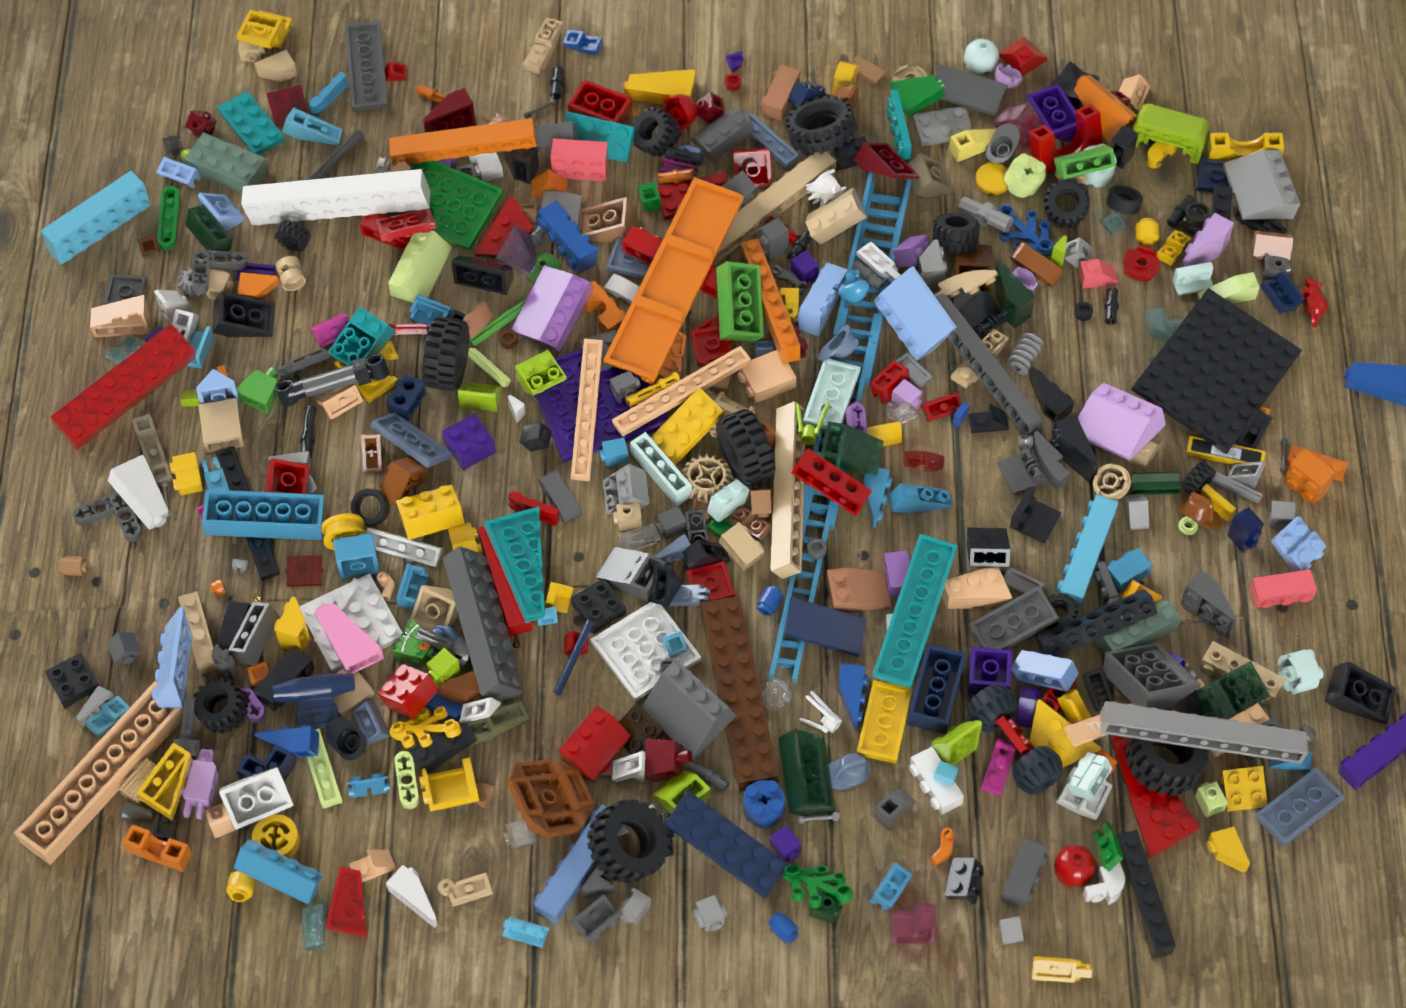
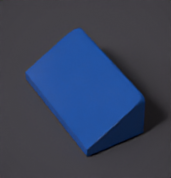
M438 692L426 704L425 707L432 712L438 707H445L448 713L446 719H454L459 722L463 704L440 697Z

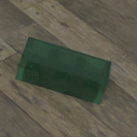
M203 204L189 208L185 226L202 246L209 251L231 252L233 238Z

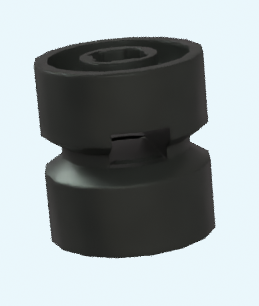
M1193 202L1188 205L1183 220V229L1187 234L1195 236L1199 230L1202 231L1204 229L1203 225L1210 216V209L1206 204Z

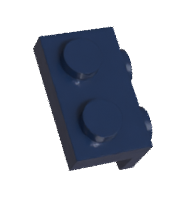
M1285 271L1281 272L1276 279L1263 281L1260 285L1279 314L1295 311L1304 300L1303 295Z

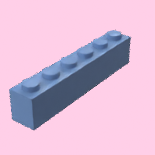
M601 805L598 810L595 809L593 811L590 823L581 829L579 833L580 838L576 843L573 842L571 844L565 860L561 859L556 868L557 872L554 876L548 878L543 893H538L534 900L535 912L556 925L597 865L596 861H592L590 857L592 852L588 850L587 843L590 842V839L587 838V834L591 830L590 824L595 819V816L607 808L604 805ZM620 824V825H619V827H618V832H619V830L621 829V827L623 826V824Z

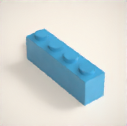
M248 840L240 848L234 865V869L306 904H309L316 896L323 877L315 869L301 865L298 861L289 859L278 851L270 850L259 842Z

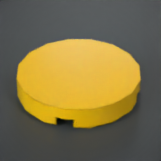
M999 163L982 165L977 170L975 176L976 186L985 194L1000 195L1008 190V185L1004 182V175L1008 168Z

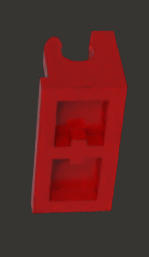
M895 360L891 362L869 383L873 396L879 395L881 403L886 405L892 399V391L904 379L910 383L909 369Z

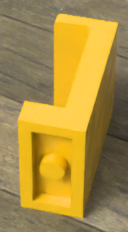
M470 758L462 759L463 767L430 775H427L426 768L422 769L423 776L419 777L421 789L426 788V791L422 792L424 804L429 803L430 812L479 801Z

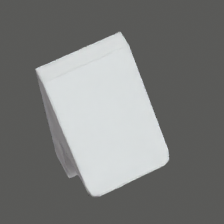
M641 751L613 761V781L620 782L629 778H635L644 782L645 752Z

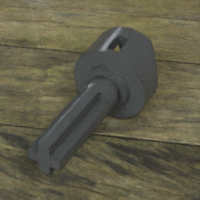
M420 627L415 635L416 638L439 649L445 648L458 659L459 666L465 665L469 657V651L464 638L458 637L457 641L452 642L423 627Z
M183 699L181 737L173 739L172 744L174 742L191 753V756H199L201 740L192 738L195 699Z

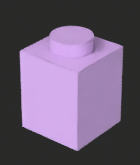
M904 379L892 391L891 401L909 414L913 409L916 410L921 405L922 391Z

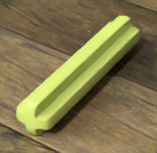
M476 348L469 349L468 357L502 387L509 386L511 380Z

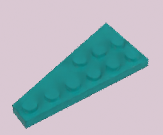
M539 507L484 521L485 530L525 623L544 618L545 606Z

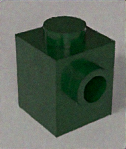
M817 890L818 895L821 896L822 905L818 908L811 907L810 916L834 924L835 918H840L843 906L840 905L836 896Z

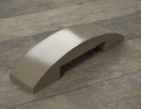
M150 413L132 419L144 457L156 484L173 480Z

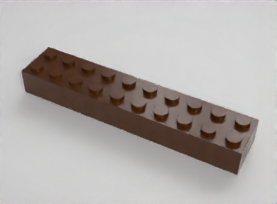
M740 596L701 602V617L718 698L736 715L725 727L738 793L745 792L749 785L760 780H773L779 785V772Z

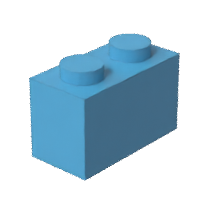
M1137 548L1133 551H1127L1119 560L1111 561L1107 568L1116 591L1120 593L1128 587L1131 580L1138 582L1150 575L1153 565Z

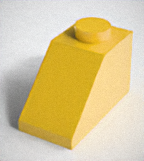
M1235 827L1211 833L1207 841V847L1209 852L1213 853L1215 859L1240 872H1246L1250 862Z

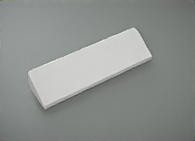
M367 528L366 534H373L377 551L437 567L444 550L443 547L414 539L408 540L407 537L375 528Z

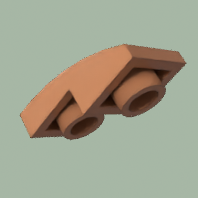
M485 301L479 303L472 313L466 314L463 319L469 326V339L477 335L494 317Z
M741 506L729 517V520L734 524L739 522L742 526H746L752 538L759 542H762L772 530L770 523L757 518L755 514H752V511Z

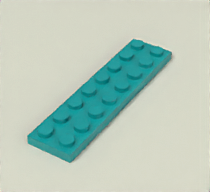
M923 534L919 535L872 677L911 689L958 545Z

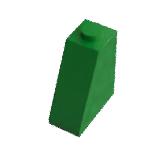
M934 75L888 83L891 90L898 89L902 109L908 118L945 96L943 92L945 87L940 79L936 80Z

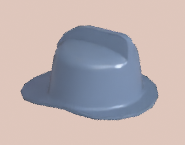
M849 325L842 327L835 337L822 348L818 355V360L823 361L831 356L845 358L853 352L859 342L850 333Z
M851 753L828 764L823 776L825 783L830 788L845 790L867 781L871 776L872 770L871 765L865 758L859 754Z

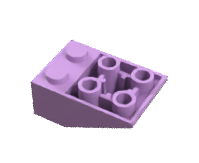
M1216 213L1213 214L1211 219L1207 218L1203 225L1204 229L1197 232L1194 243H1190L1186 248V256L1182 262L1184 267L1207 263L1219 257L1229 243L1234 222Z

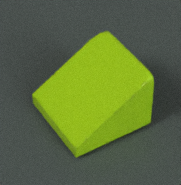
M196 389L182 390L180 397L182 407L199 406L200 400Z

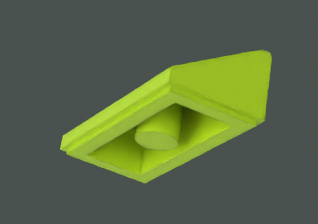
M1066 235L1053 246L1051 262L1061 269L1065 257Z

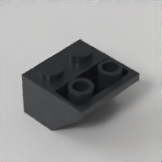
M537 147L504 151L505 162L513 178L531 184V180L534 179L539 169Z

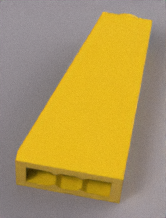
M695 70L630 74L629 80L624 83V92L633 101L665 105L663 104L664 100L676 94H685L692 98Z

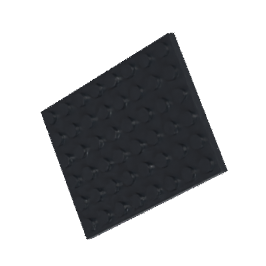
M1208 288L1133 385L1131 391L1149 403L1162 408L1163 412L1227 455L1245 430V426L1254 410L1262 407L1302 350Z

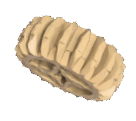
M699 454L697 460L692 457L691 463L687 462L685 468L682 469V475L692 485L690 498L693 500L695 497L698 502L701 499L708 502L711 496H714L719 490L727 487L733 481L729 465L723 463L722 458L716 460L715 455L709 458V455L706 454L705 458H702ZM697 473L696 480L692 481L693 475ZM721 476V482L716 485L717 479Z

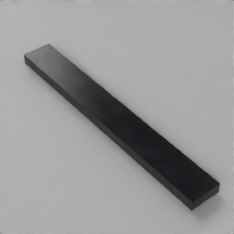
M235 447L217 451L216 455L220 467L223 469L229 491H250ZM246 537L261 581L280 575L268 539Z

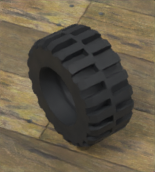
M439 316L431 322L422 361V379L424 385L428 388L453 392L460 387L465 374L470 342L469 326L464 320Z
M742 409L720 418L716 423L717 438L733 476L745 486H750L772 477L776 470L774 454L767 435L756 415L748 409Z
M1130 738L1125 750L1126 762L1128 767H1131L1130 772L1133 777L1136 776L1138 778L1137 781L1141 785H1146L1148 790H1155L1157 794L1162 795L1168 793V795L1183 794L1190 790L1205 771L1209 761L1208 749ZM1157 745L1168 748L1178 757L1181 764H1172L1165 761L1156 753L1153 746Z
M637 799L621 800L600 811L590 824L591 830L587 834V838L590 839V842L587 843L588 850L592 852L590 857L592 861H596V867L599 871L603 870L605 872L604 875L609 879L614 877L613 880L616 882L632 883L639 881L658 871L666 862L665 858L668 857L670 850L667 846L670 845V838L667 837V833H669V830L663 825V817L657 815L658 811L654 807L649 808V804L644 801L639 803ZM620 824L630 827L636 833L640 842L638 858L629 856L621 848L617 837Z

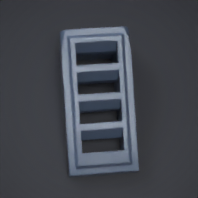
M683 534L655 555V557L665 561L666 565L683 559L684 555L682 552L690 547L691 544L686 535Z

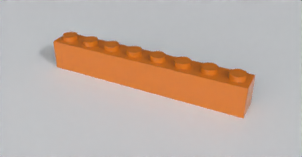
M533 118L389 138L390 158L393 166H396L398 162H405L407 164L423 163L537 147L536 128Z
M759 239L740 242L743 263L760 265L763 316L782 364L800 360V343Z

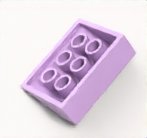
M1102 383L1090 395L1078 416L1090 443L1129 461L1166 425L1162 408L1105 383Z

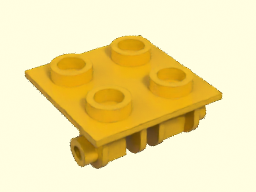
M1263 766L1222 771L1223 776L1220 777L1222 785L1224 784L1225 798L1228 802L1227 812L1263 808L1268 805Z

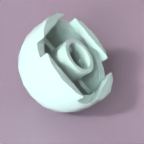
M977 39L967 46L963 60L969 71L982 75L988 71L991 73L997 68L999 52L995 44L990 40Z

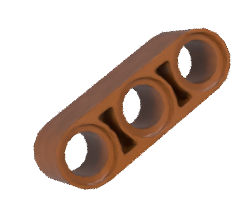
M1021 242L1010 256V259L1015 264L1031 271L1037 279L1049 287H1053L1063 274V270L1025 243Z

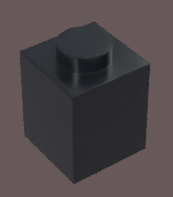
M542 422L522 426L519 442L530 452L549 448L552 431Z

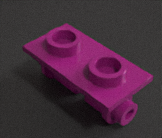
M670 157L667 159L662 158L665 166L661 165V173L672 172L673 169L680 171L692 168L695 172H699L694 163H681L677 159Z

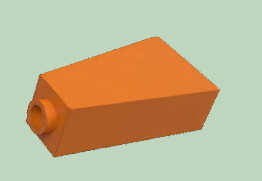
M1091 75L1081 76L1076 82L1077 86L1074 88V91L1084 107L1091 104L1100 111L1102 135L1111 145L1112 138L1123 125L1129 128L1138 115Z

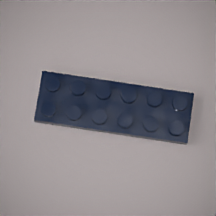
M689 790L686 791L663 824L764 899L769 895L781 877L785 867L788 866L787 862Z

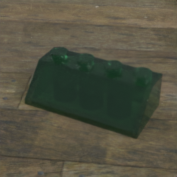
M795 728L779 737L789 813L812 816L836 812L824 736Z

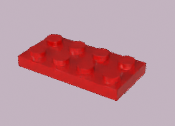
M725 172L698 178L720 187L728 182ZM693 180L657 187L664 220L675 217Z

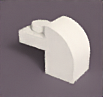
M1120 862L1110 872L1104 869L1103 866L1099 868L1097 876L1100 883L1085 887L1083 892L1085 902L1092 901L1095 903L1106 898L1107 904L1110 905L1120 897L1125 883V876Z

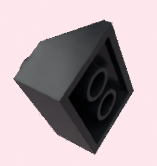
M461 255L451 261L455 284L504 295L508 294L514 278L512 267L506 264H497L488 260H479Z

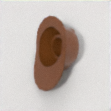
M1192 492L1188 500L1181 502L1179 505L1182 514L1206 529L1217 530L1223 524L1221 517L1214 511L1212 500L1205 495Z

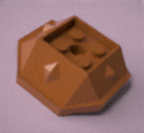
M552 759L516 763L507 782L516 802L515 808L520 811L528 831L541 834L544 838L579 833L595 804L579 769L572 766L567 767L561 762Z

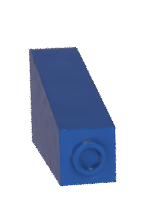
M1353 362L1351 369H1346L1343 379H1346L1344 387L1406 406V366Z

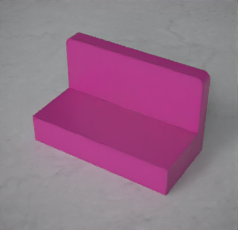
M341 313L310 327L309 329L314 333L319 347L322 348L335 342L349 322L348 315Z

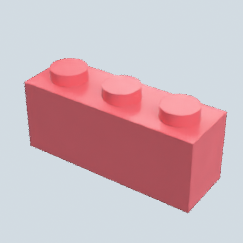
M1310 569L1253 578L1249 587L1256 608H1270L1273 605L1279 604L1289 605L1298 601L1308 602L1314 598L1317 591Z

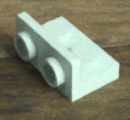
M1212 262L1177 268L1172 282L1178 296L1197 293L1213 286L1211 281Z

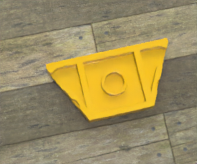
M1039 699L1030 741L1035 748L1046 746L1054 750L1060 756L1063 768L1084 758L1087 752L1096 753L1102 749L1093 740L1074 747L1064 731L1066 726L1072 725V723Z

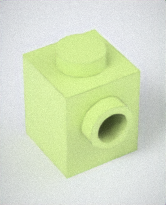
M1217 781L1211 784L1206 782L1198 787L1195 798L1206 818L1225 810L1228 802Z

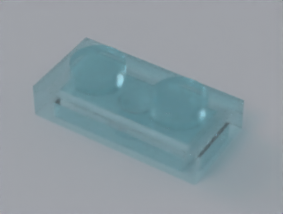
M318 904L304 908L303 949L310 951L324 947L325 906Z

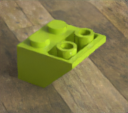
M549 350L515 366L516 379L524 391L533 396L567 379Z
M683 769L681 775L672 777L652 796L671 814L686 791L689 790L699 799L706 802L710 799V787L697 774Z

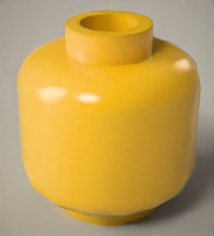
M1153 218L1140 219V222L1135 225L1136 241L1142 243L1143 246H1152L1154 242L1159 240V224Z
M240 871L232 872L229 875L226 892L232 900L243 902L252 897L256 880Z

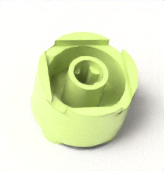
M1021 154L1014 159L1006 171L1004 182L1007 183L1008 190L1013 195L1021 198L1032 196L1037 192L1045 179L1046 166L1034 157Z

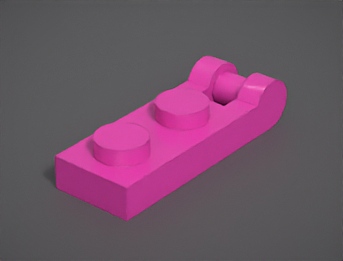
M998 737L981 790L1001 796L1016 751V746L1013 742L1008 743ZM1001 749L1009 751L1008 755L1001 754Z

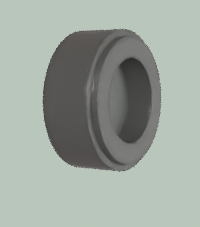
M812 539L808 543L807 553L811 558L821 559L826 555L827 545L822 539Z

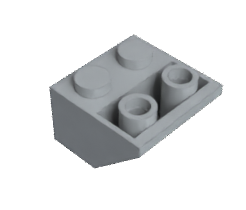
M934 240L919 257L918 274L931 292L941 291L938 283L946 280L945 273H947V264L942 260L944 257L943 247H939L938 240Z
M628 464L602 480L606 514L611 515L613 512H617V504L640 502V509L649 504L645 470Z

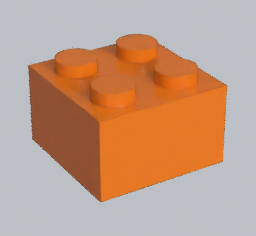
M1305 448L1290 463L1284 483L1288 488L1300 494L1305 501L1315 505L1328 492L1336 471Z

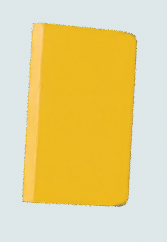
M901 422L867 427V433L862 437L865 449L902 443Z

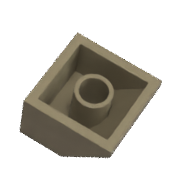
M920 153L907 163L919 175L918 179H912L911 182L912 190L917 196L928 199L954 191L942 162Z

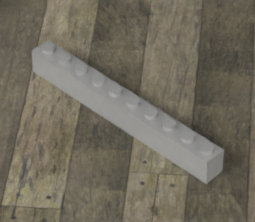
M1106 701L1100 712V733L1299 764H1302L1308 754L1307 732L1296 729H1283L1276 726L1270 727L1256 723H1244L1237 720L1218 719L1217 717H1205L1197 714L1127 705L1113 701Z

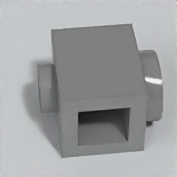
M715 895L695 902L696 909L692 911L700 929L704 928L705 932L709 930L716 931L725 924L726 910L723 904L719 905Z

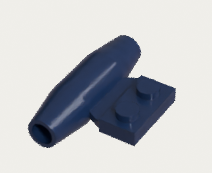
M353 674L307 676L272 685L274 702H299L296 709L298 728L301 725H310L313 729L327 727L332 719L338 717L337 705L332 697L355 691Z

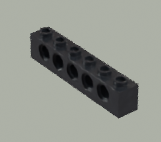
M1143 589L1038 633L1035 637L1042 654L1056 657L1158 613L1152 596Z

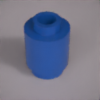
M774 585L771 587L767 586L757 603V610L766 616H771L772 613H775L783 598L781 589Z
M777 912L768 922L771 926L770 929L784 943L788 941L792 943L799 936V927L786 914Z

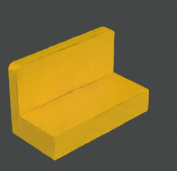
M1071 689L1057 699L1070 723L1075 724L1091 718L1077 689Z

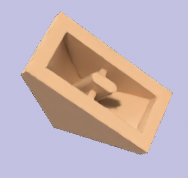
M224 803L205 810L215 838L235 831Z

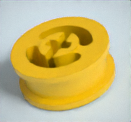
M344 513L326 519L321 525V531L325 535L323 539L325 547L335 551L333 540L366 533L363 529V518L357 514Z
M273 814L265 817L253 829L252 841H257L262 846L268 844L271 850H275L276 844L278 849L276 851L289 859L295 856L300 847V835L297 827L290 818L284 815ZM281 828L288 830L289 833L284 834Z

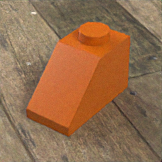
M240 273L238 295L261 300L280 285V279L273 275Z

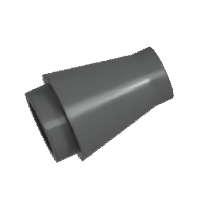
M129 802L128 804H123L122 821L130 823L152 819V808Z

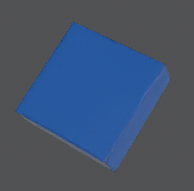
M965 402L961 404L953 416L952 424L956 428H959L968 416L970 405Z

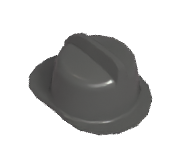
M1007 123L997 128L986 149V156L991 162L1002 164L1012 160L1020 140L1018 127Z

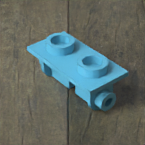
M509 917L505 920V929L502 936L543 948L549 928Z

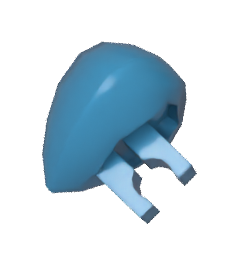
M859 269L846 273L848 283L842 284L838 290L840 297L848 302L857 303L861 301L869 290V284L861 279Z

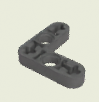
M195 251L193 253L192 291L196 294L208 292L209 269H245L247 266V256L241 252ZM219 258H220V259H224L225 261H223V262H218V261H216V259H219ZM202 270L205 271V273L198 274L196 271Z
M118 492L79 506L73 512L74 520L80 526L91 524L115 514L127 541L135 542L142 536V531L134 511ZM118 499H121L124 507L120 508L117 502ZM100 505L106 506L103 512H97L96 508ZM84 513L85 518H81L80 514ZM125 513L131 514L128 520H122L121 516ZM132 525L133 530L135 531V534L131 535L130 530L128 528V526Z

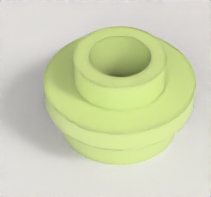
M1186 516L1179 521L1178 528L1185 535H1193L1198 529V523Z

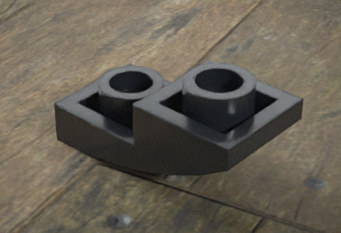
M705 509L685 510L687 535L690 544L692 545L697 540L708 542Z

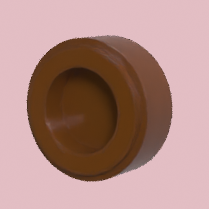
M513 330L501 332L499 336L501 346L506 349L514 348L518 344L517 333Z

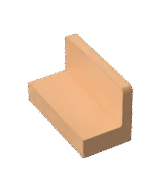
M1141 74L1124 79L1119 91L1131 99L1128 107L1134 113L1140 111L1150 85Z
M352 384L330 392L318 399L317 402L323 406L327 416L332 420L363 402V399L356 385Z

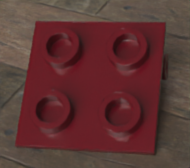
M301 85L266 93L276 127L284 126L286 117L293 108L309 114Z

